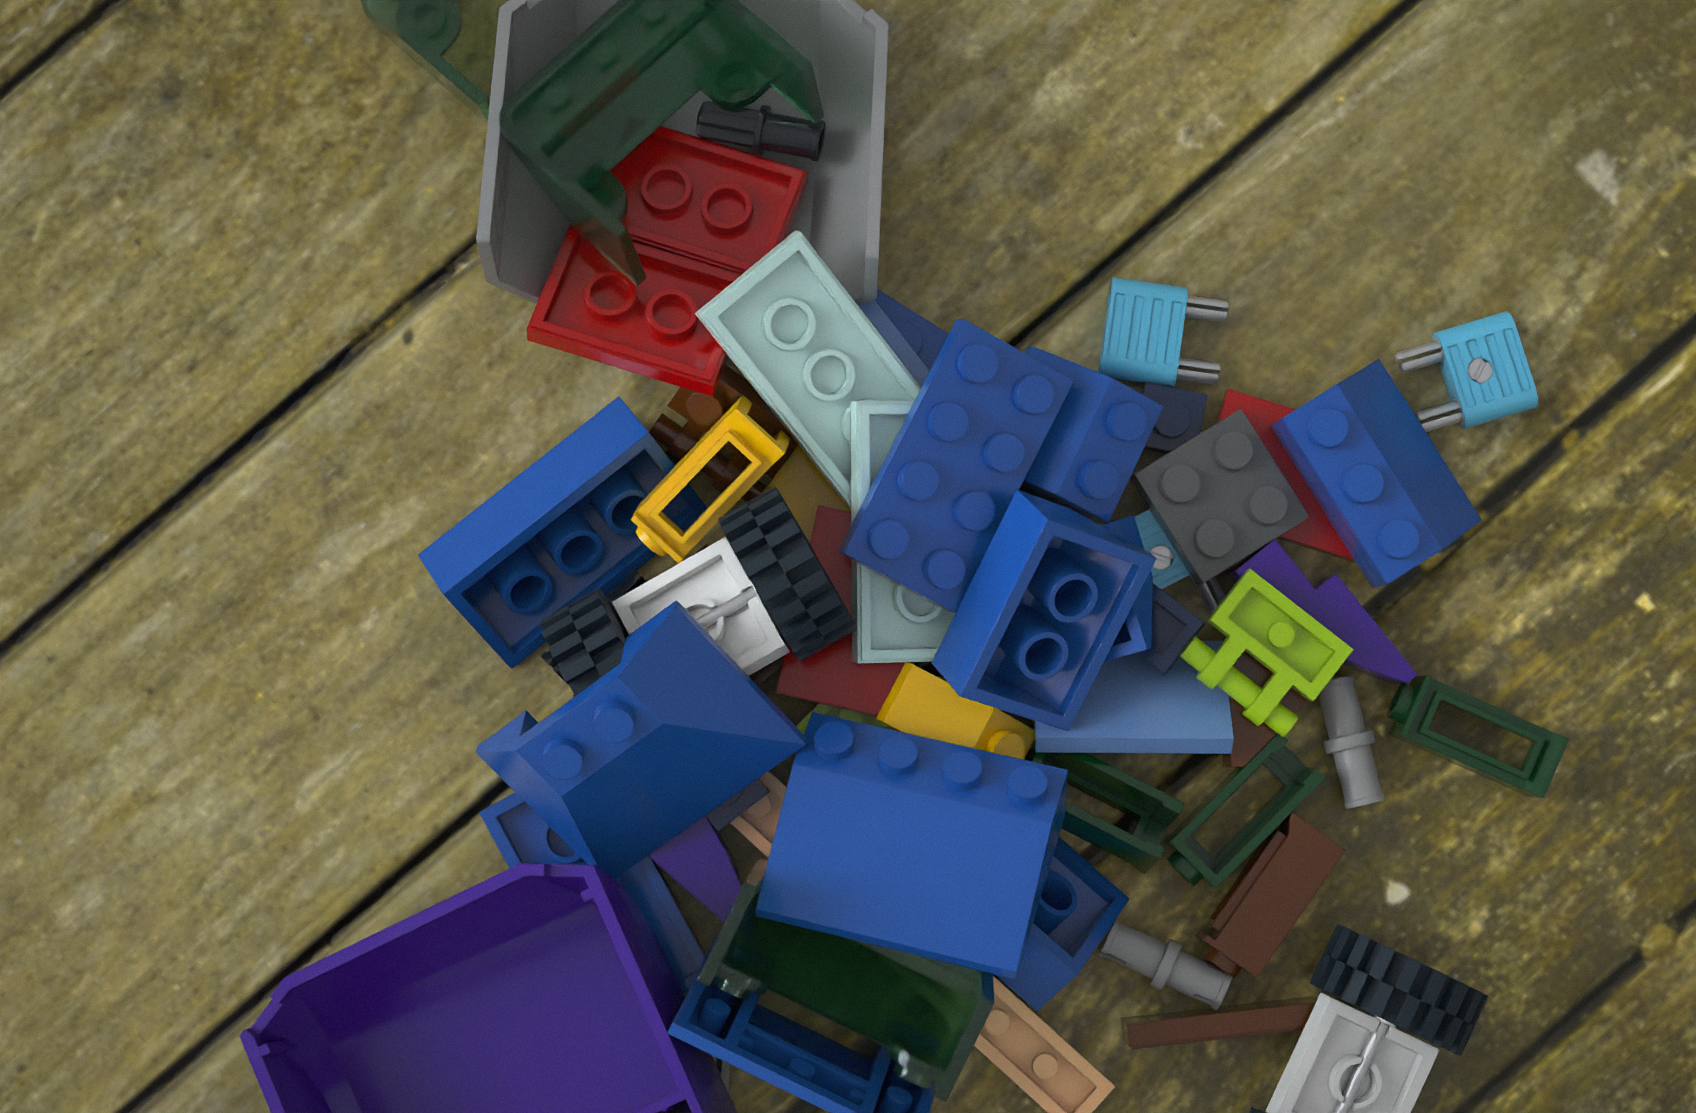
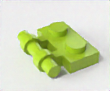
M1247 569L1207 620V622L1227 637L1224 642L1214 651L1195 636L1179 657L1199 671L1196 678L1212 690L1215 686H1218L1245 708L1242 714L1257 726L1264 722L1281 737H1284L1299 718L1280 703L1285 694L1292 687L1309 702L1314 701L1354 649L1253 570ZM1244 651L1273 673L1264 686L1260 687L1233 666Z

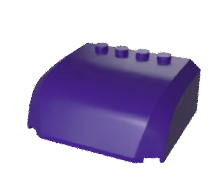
M520 863L284 977L271 994L272 1000L253 1025L248 1029H244L239 1036L271 1113H737L712 1055L667 1033L685 999L684 993L652 928L635 901L617 880L597 865Z

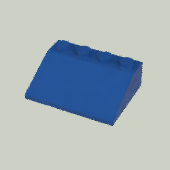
M812 712L804 736L807 738L806 745L797 751L792 765L756 905V916L1017 979L1065 817L1068 770Z

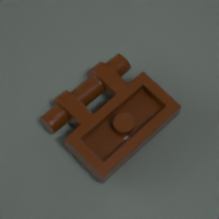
M727 365L723 368L713 397L682 387L673 396L667 406L688 420L684 427L662 413L649 431L653 438L668 447L665 454L679 462L700 440L699 438L703 432L707 433L733 404L744 395L752 402L747 415L772 438L780 430L791 438L785 454L765 472L766 475L773 479L798 445L749 381ZM729 441L724 446L734 452L731 459L729 460L717 452L701 469L702 472L715 480L712 486L721 493L751 463ZM758 480L741 499L749 502L761 495L766 485Z

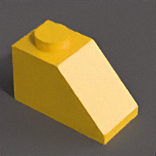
M905 662L876 717L878 721L899 732L1022 760L1025 759L1035 740L1033 729L997 708L960 697L948 682L909 662Z

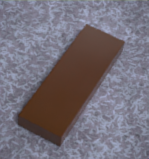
M1307 996L1219 1006L1217 1011L1212 1008L1123 1017L1121 1018L1123 1040L1132 1049H1142L1299 1031L1304 1029L1317 999Z

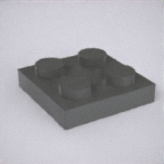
M1239 409L1130 477L1197 586L1207 582L1309 518L1306 510L1242 409Z

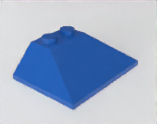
M676 600L626 637L619 665L539 723L527 710L479 744L476 754L588 865H597L615 879L804 747L807 738Z
M717 934L667 1032L668 1034L829 1113H930L950 1048L949 1046L891 1019L871 1059L757 1004L775 965V961Z

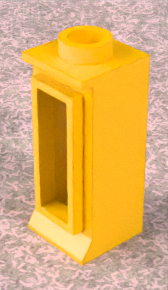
M744 395L733 404L639 503L630 520L638 526L636 534L655 554L663 557L668 553L677 563H680L686 554L718 522V519L723 517L760 477L785 454L791 438L782 430L772 438L747 415L752 402ZM728 441L731 442L751 463L700 517L683 532L662 510Z

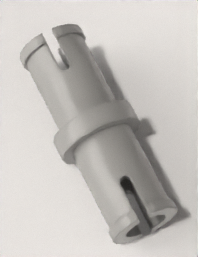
M1354 675L1330 680L1318 695L1329 738L1328 741L1323 742L1326 754H1333L1345 799V809L1385 800L1370 744L1376 743L1373 730H1366L1354 685Z
M1117 919L1112 924L1099 953V957L1103 959L1107 958L1151 978L1149 985L1159 990H1162L1166 985L1211 1006L1216 1011L1221 1005L1232 980V976L1222 969L1181 951V943L1169 939L1167 944L1122 924Z

